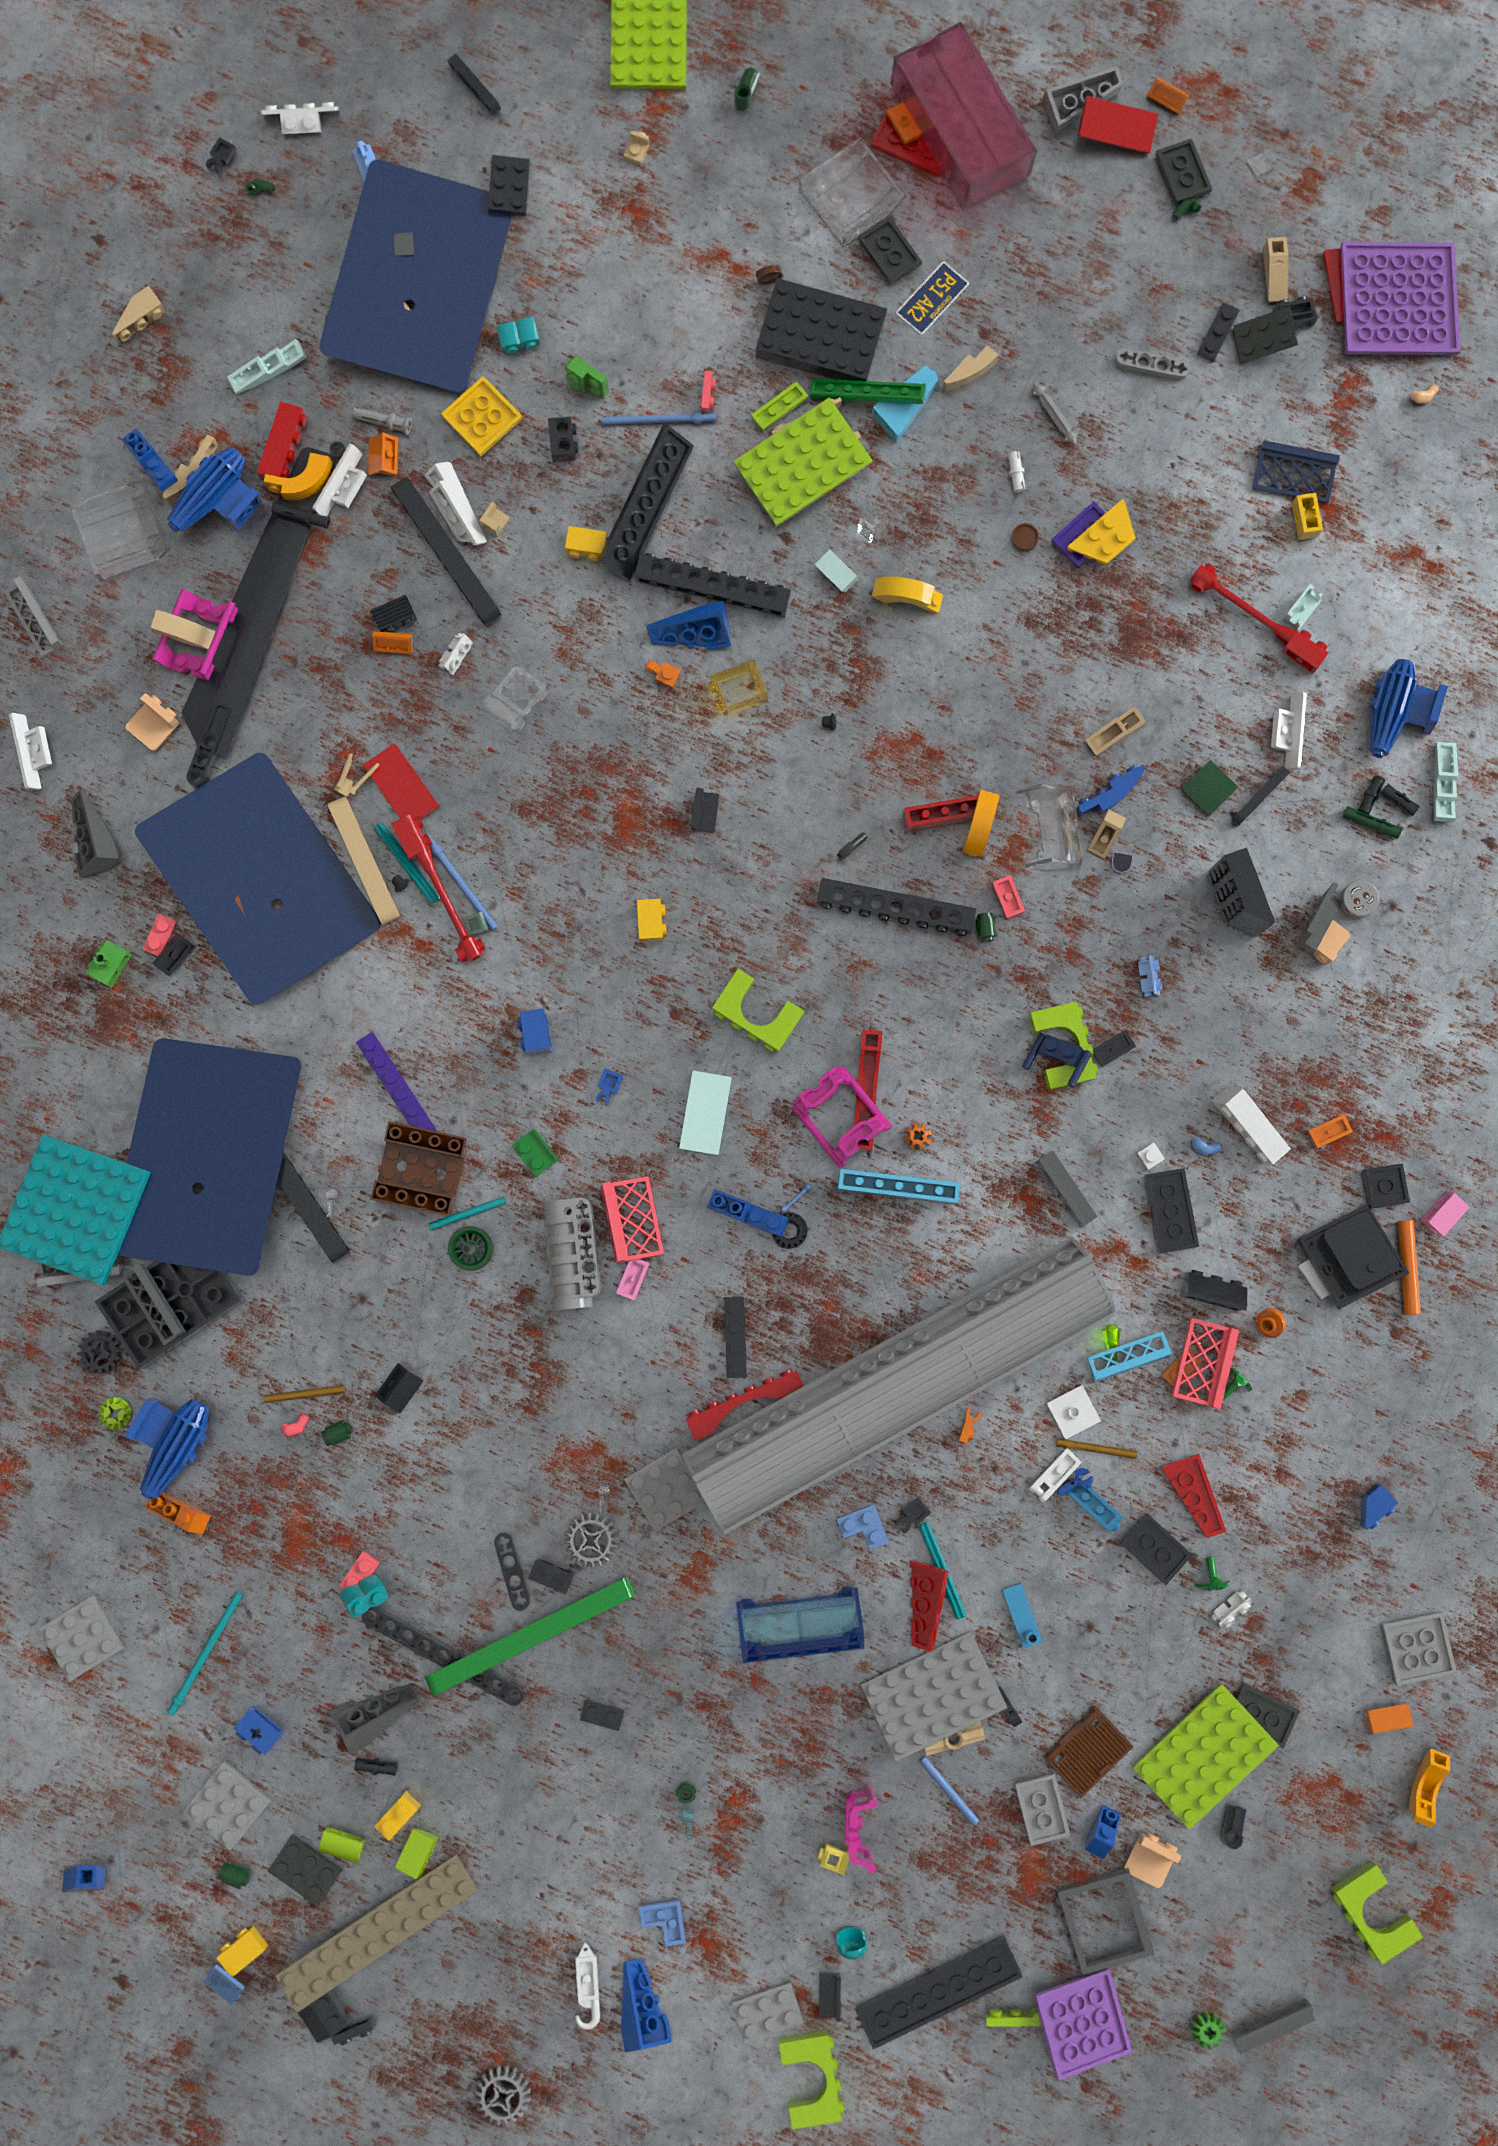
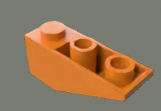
M161 1493L158 1498L149 1499L145 1507L187 1532L198 1534L204 1533L211 1517L208 1513L164 1493Z

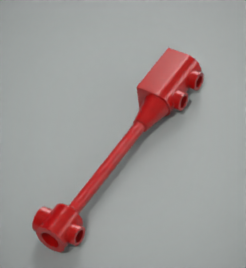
M1207 563L1205 566L1202 564L1199 566L1190 579L1189 585L1194 591L1202 593L1204 590L1214 589L1273 630L1272 632L1286 645L1281 651L1283 654L1312 674L1319 668L1329 653L1326 651L1328 647L1324 642L1318 641L1314 643L1310 640L1312 635L1306 630L1299 632L1275 623L1217 582V574L1214 573L1216 568L1213 565Z
M410 814L391 823L410 861L418 859L424 871L428 873L461 938L458 947L455 948L462 963L465 961L469 963L483 956L482 950L486 949L481 938L477 940L475 936H468L435 871L430 851V845L433 843L428 833L423 834L421 828L424 825L420 817L415 818L413 814Z

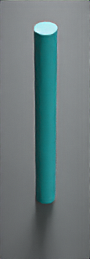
M503 1196L428 1223L432 1231L504 1205L506 1201Z

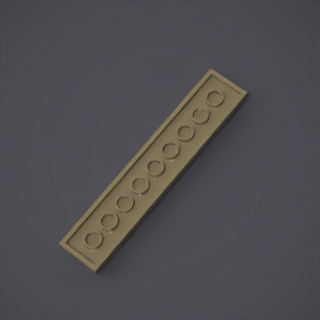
M455 1854L275 1976L296 2012H299L477 1892L478 1889L458 1855Z

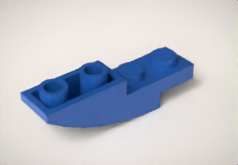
M137 428L121 439L162 492L178 481Z
M1144 764L1139 767L1134 765L1126 770L1127 773L1123 775L1118 773L1110 777V781L1106 785L1108 791L1103 789L1096 793L1097 797L1091 800L1088 797L1078 803L1079 806L1075 810L1080 817L1094 809H1097L1099 815L1118 804L1132 790L1145 769Z
M714 1189L707 1208L780 1237H782L789 1220L785 1216Z

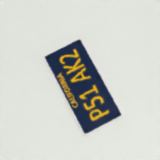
M942 262L898 309L896 314L922 335L969 285V282L946 262Z

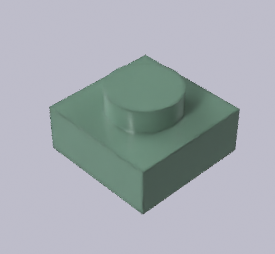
M482 911L462 918L468 936L488 930Z

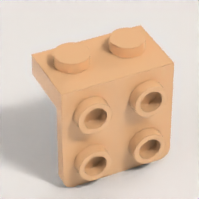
M144 693L140 698L144 705L125 727L151 751H156L180 723L175 718L176 714L169 707L164 709L160 706L162 702L156 696L152 695L150 697Z
M1332 920L1313 955L1321 963L1330 964L1338 956V951L1349 939L1350 933Z
M1140 1832L1124 1868L1129 1867L1132 1876L1156 1888H1161L1173 1861L1179 1863L1182 1856L1174 1845L1168 1842L1165 1845L1159 1842L1158 1837L1150 1833L1145 1835Z

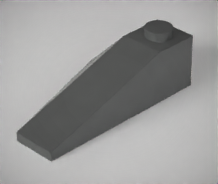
M80 789L71 800L73 823L77 824L74 842H78V853H75V862L79 877H85L110 869L119 858L114 840L86 792Z
M409 1684L385 1691L384 1695L377 1697L370 1695L366 1697V1700L356 1703L354 1700L346 1702L330 1711L329 1715L351 1755L369 1745L418 1701V1698Z

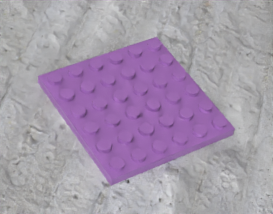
M1341 243L1345 354L1458 355L1460 353L1455 243Z

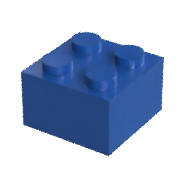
M544 1008L520 1012L517 1022L520 1032H523V1037H520L523 1052L525 1051L528 1056L552 1053L547 1014Z

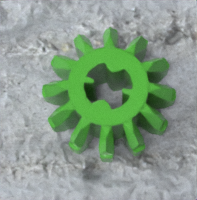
M1205 2011L1204 2017L1197 2014L1198 2021L1192 2020L1191 2024L1194 2028L1190 2029V2033L1194 2035V2042H1199L1201 2048L1207 2045L1209 2050H1212L1214 2043L1217 2047H1220L1218 2040H1225L1222 2033L1226 2032V2028L1222 2026L1223 2020L1221 2018L1217 2019L1216 2013H1212L1209 2016V2013ZM1207 2027H1210L1212 2030H1209L1210 2033L1206 2034V2033H1205V2030L1207 2031L1206 2028H1207Z

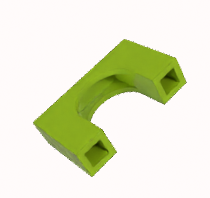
M737 969L712 1007V1011L715 1012L713 1015L721 1021H724V1019L731 1022L730 1026L739 1032L742 1029L748 1033L747 1037L752 1041L757 1042L759 1040L765 1044L763 1047L769 1052L774 1053L776 1051L779 1053L805 1011L787 1001L777 1018L770 1024L764 1026L751 1024L744 1018L741 1012V1003L755 979Z
M1077 1002L1031 1012L1028 1015L1033 1034L1053 1029L1064 1030L1072 1035L1077 1046L1082 1047L1083 1050L1090 1051L1093 1055L1092 1046L1088 1044L1086 1038L1088 1036V1029L1086 1025H1083L1081 1019L1083 1017V1010L1081 1006H1078ZM1091 1057L1076 1084L1093 1081L1097 1078L1098 1068L1096 1063L1092 1062ZM1064 1065L1045 1070L1043 1074L1047 1090L1051 1091L1068 1087L1067 1083L1075 1068Z
M1370 1861L1331 1887L1334 1892L1332 1898L1339 1907L1343 1906L1345 1909V1918L1350 1925L1354 1923L1357 1928L1355 1933L1362 1943L1366 1942L1369 1949H1367V1952L1373 1961L1378 1960L1383 1965L1423 1938L1413 1920L1406 1914L1382 1929H1374L1366 1925L1362 1914L1366 1899L1388 1884L1378 1866Z
M826 2029L778 2038L782 2065L805 2061L817 2064L826 2076L825 2085L819 2094L811 2098L788 2102L792 2130L841 2122V2114L845 2113L843 2100H838L837 2092H841L839 2078L835 2079L834 2071L838 2070L836 2057H831L830 2051L834 2049L833 2037L828 2036Z

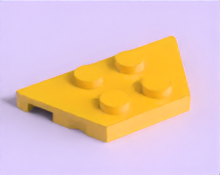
M1123 499L1074 540L1067 547V550L1083 554V557L1095 559L1103 565L1111 562L1136 539L1125 501Z

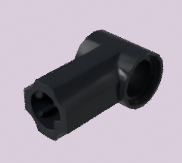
M1228 1805L1224 1829L1221 1831L1220 1839L1227 1847L1238 1849L1243 1843L1242 1832L1247 1809L1234 1805ZM1235 1833V1841L1228 1843L1227 1838L1229 1834Z

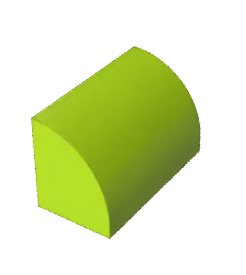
M327 1827L323 1832L318 1851L358 1864L366 1839Z
M413 1829L395 1868L415 1879L421 1877L439 1837L420 1829Z

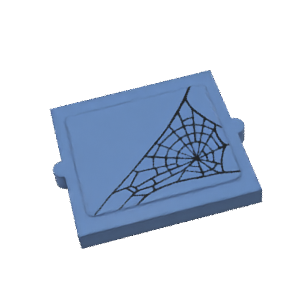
M217 1964L212 1971L209 1970L208 1976L203 1983L232 2005L236 1999L241 1997L240 1993L245 1987Z

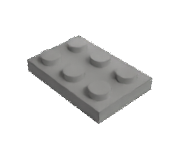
M1054 1773L1014 1783L1031 1846L1071 1836Z
M791 1980L732 2000L733 2009L745 2044L804 2024Z

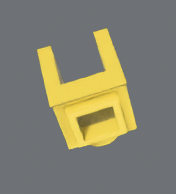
M826 1843L825 1847H821L818 1853L817 1860H820V1867L844 1876L849 1862L848 1850Z

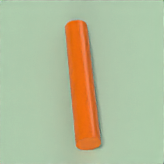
M1414 1220L1397 1221L1400 1259L1409 1272L1408 1275L1402 1277L1404 1315L1421 1314Z

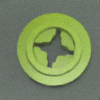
M118 1397L107 1399L100 1406L98 1413L100 1423L111 1430H119L129 1423L132 1414L130 1405L124 1399ZM111 1408H113V1410L122 1409L117 1414V1419L115 1417L108 1418L112 1413Z

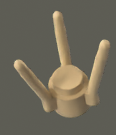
M349 754L334 790L347 797L350 793L354 795L356 790L379 767V763H376L352 786L353 782L346 778L353 756Z

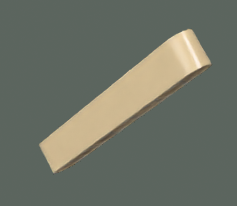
M344 796L328 803L330 812L381 924L384 925L401 917L347 797Z

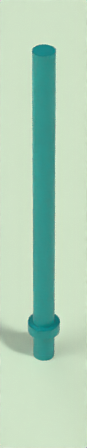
M235 1592L180 1690L171 1699L173 1702L167 1711L170 1715L174 1716L179 1706L183 1705L184 1697L241 1600L243 1594L240 1592Z

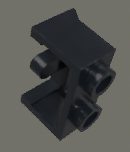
M1307 296L1298 297L1296 301L1291 302L1288 299L1280 300L1272 310L1274 312L1286 307H1290L1291 311L1307 308V312L1292 314L1295 329L1299 328L1302 322L1309 321V325L1312 327L1318 320L1313 298L1307 299Z

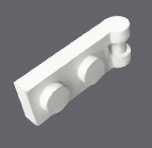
M1066 1448L1028 1487V1490L1031 1493H1035L1039 1497L1038 1499L1044 1503L1082 1462ZM1043 1482L1048 1486L1046 1491L1040 1487Z

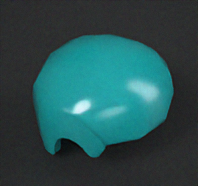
M855 1927L841 1929L836 1935V1947L839 1954L846 1959H858L864 1956L867 1950V1940L865 1939L864 1931Z

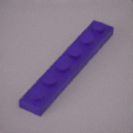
M374 1032L358 1040L356 1044L408 1124L413 1127L437 1131Z

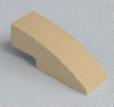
M988 345L975 359L968 354L945 379L942 389L944 391L953 390L978 379L997 363L999 354Z
M157 609L151 625L154 633L206 650L209 649L216 632L192 621Z
M1134 706L1092 734L1085 741L1097 756L1144 726L1147 722Z

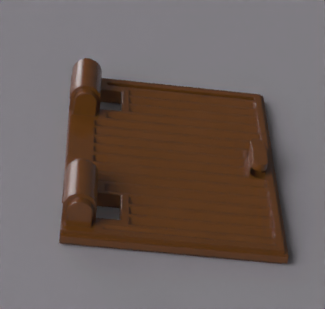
M1096 1706L1091 1708V1712L1085 1718L1082 1717L1055 1744L1056 1746L1043 1756L1080 1798L1134 1747ZM1098 1718L1100 1721L1092 1728L1090 1724ZM1062 1752L1064 1756L1057 1762L1055 1758Z

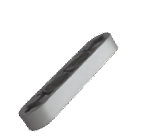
M1127 348L1119 350L1115 358L1116 365L1122 369L1175 380L1185 379L1190 371L1189 364L1184 360ZM1123 355H1126V362H1123ZM1133 357H1136L1134 364H1132ZM1145 358L1148 361V365L1145 367L1140 366L1138 360ZM1164 362L1167 365V369L1159 370L1157 363ZM1171 364H1172V365H1173V367H1172L1173 370H1172V372H1169V370H1170V368H1171ZM1179 367H1183V368H1182V370H1183L1182 373H1179V370H1178Z

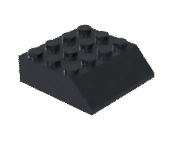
M1246 847L1224 855L1208 871L1209 874L1207 875L1209 883L1215 888V899L1218 904H1221L1223 909L1221 911L1223 920L1227 921L1230 927L1251 937H1257L1272 926L1275 920L1249 851Z

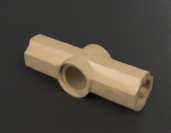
M981 1722L956 1733L959 1738L955 1743L948 1742V1738L925 1748L926 1756L949 1749H958L963 1745L985 1740Z

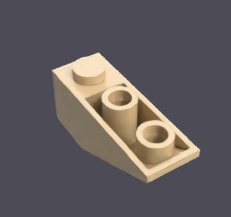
M1287 237L1267 238L1263 247L1268 303L1288 299L1289 255Z
M149 286L132 296L112 334L118 344L128 340L132 334L143 330L147 324L161 318L166 312L162 303Z

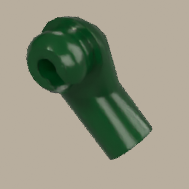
M1185 199L1172 214L1179 220L1185 212L1198 213L1202 205L1197 200Z

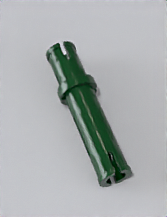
M1349 806L1345 808L1342 816L1376 830V833L1387 834L1395 839L1399 838L1403 829L1386 822V819L1382 818L1381 820Z

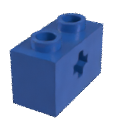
M252 1706L233 1728L237 1731L236 1735L240 1739L248 1740L252 1744L251 1747L254 1751L264 1755L270 1751L284 1734L282 1729L255 1706ZM257 1728H260V1734L256 1736L254 1733Z

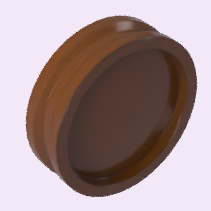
M768 265L759 269L756 272L758 284H774L777 278L782 279L783 272L781 266Z
M1029 523L1017 525L1011 536L1013 546L1023 552L1034 549L1039 540L1038 530Z

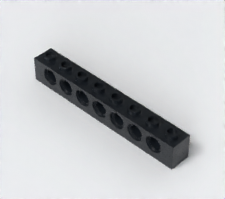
M651 553L640 554L634 575L635 582L717 602L723 601L725 604L783 618L786 616L791 596V590L783 585L773 586L763 580L756 582L746 576L735 577L731 576L729 572L721 571L719 573L708 567L698 568L688 562L681 564L671 558H656ZM656 567L662 569V571L657 574L652 572V570ZM679 572L681 575L678 578H673L671 574ZM693 576H696L700 580L698 582L693 583L689 579ZM711 581H716L718 585L716 587H711L708 585V583ZM733 585L737 587V590L731 592L727 588ZM748 590H753L756 592V594L754 596H748L746 592ZM770 594L773 595L775 599L772 601H768L765 599V596Z
M821 878L816 903L823 909L834 907L839 908V911L843 913L854 911L859 912L858 915L863 917L874 915L883 921L894 919L897 920V923L903 925L914 923L917 924V927L928 929L929 926L936 928L938 932L947 933L948 930L954 931L958 936L971 934L977 909L827 878ZM839 892L843 895V899L836 901L832 895ZM859 896L863 902L856 905L852 902V898ZM878 900L882 906L876 909L872 907L871 902ZM898 904L901 907V911L893 912L890 906ZM911 908H917V909H919L920 915H919V916H913V915H911L910 909H911ZM937 912L940 918L932 920L929 913ZM949 916H956L959 922L957 924L950 923Z

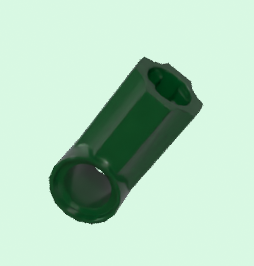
M752 67L745 68L739 85L735 88L734 104L740 110L749 108L751 98L760 79V73Z

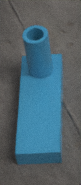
M1078 1486L1067 1492L1074 1501L1108 1532L1119 1529V1522L1123 1518L1122 1515L1091 1487L1084 1490L1083 1487Z
M1018 1583L1001 1589L1022 1648L1025 1649L1041 1643L1042 1639L1022 1584Z

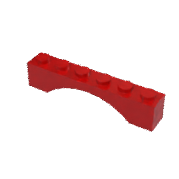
M862 1030L857 1083L876 1105L883 1031ZM857 1094L853 1127L861 1121H867L874 1117ZM873 1139L869 1142L867 1140L860 1141L858 1151L872 1152Z
M788 1369L780 1373L782 1377L774 1380L772 1376L763 1380L762 1386L757 1388L755 1385L743 1389L745 1393L739 1396L733 1393L726 1396V1401L719 1404L718 1401L706 1405L707 1410L700 1412L697 1409L688 1413L689 1417L686 1418V1422L694 1440L698 1441L714 1434L722 1419L731 1410L744 1402L766 1397L782 1399L803 1387L797 1370L793 1372L792 1369Z

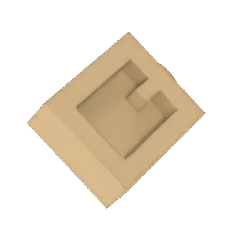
M631 130L630 141L623 156L624 160L642 166L649 148V137L645 133Z

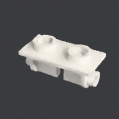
M464 633L454 635L448 646L452 652L445 651L439 660L440 664L438 666L443 670L447 669L454 675L465 655L469 652L473 642Z
M1243 1590L1237 1591L1227 1599V1602L1231 1605L1230 1608L1223 1603L1213 1611L1214 1614L1211 1617L1215 1622L1220 1621L1218 1623L1220 1629L1224 1626L1226 1628L1231 1626L1238 1614L1241 1613L1243 1615L1251 1608V1598L1249 1597L1245 1600L1247 1595Z

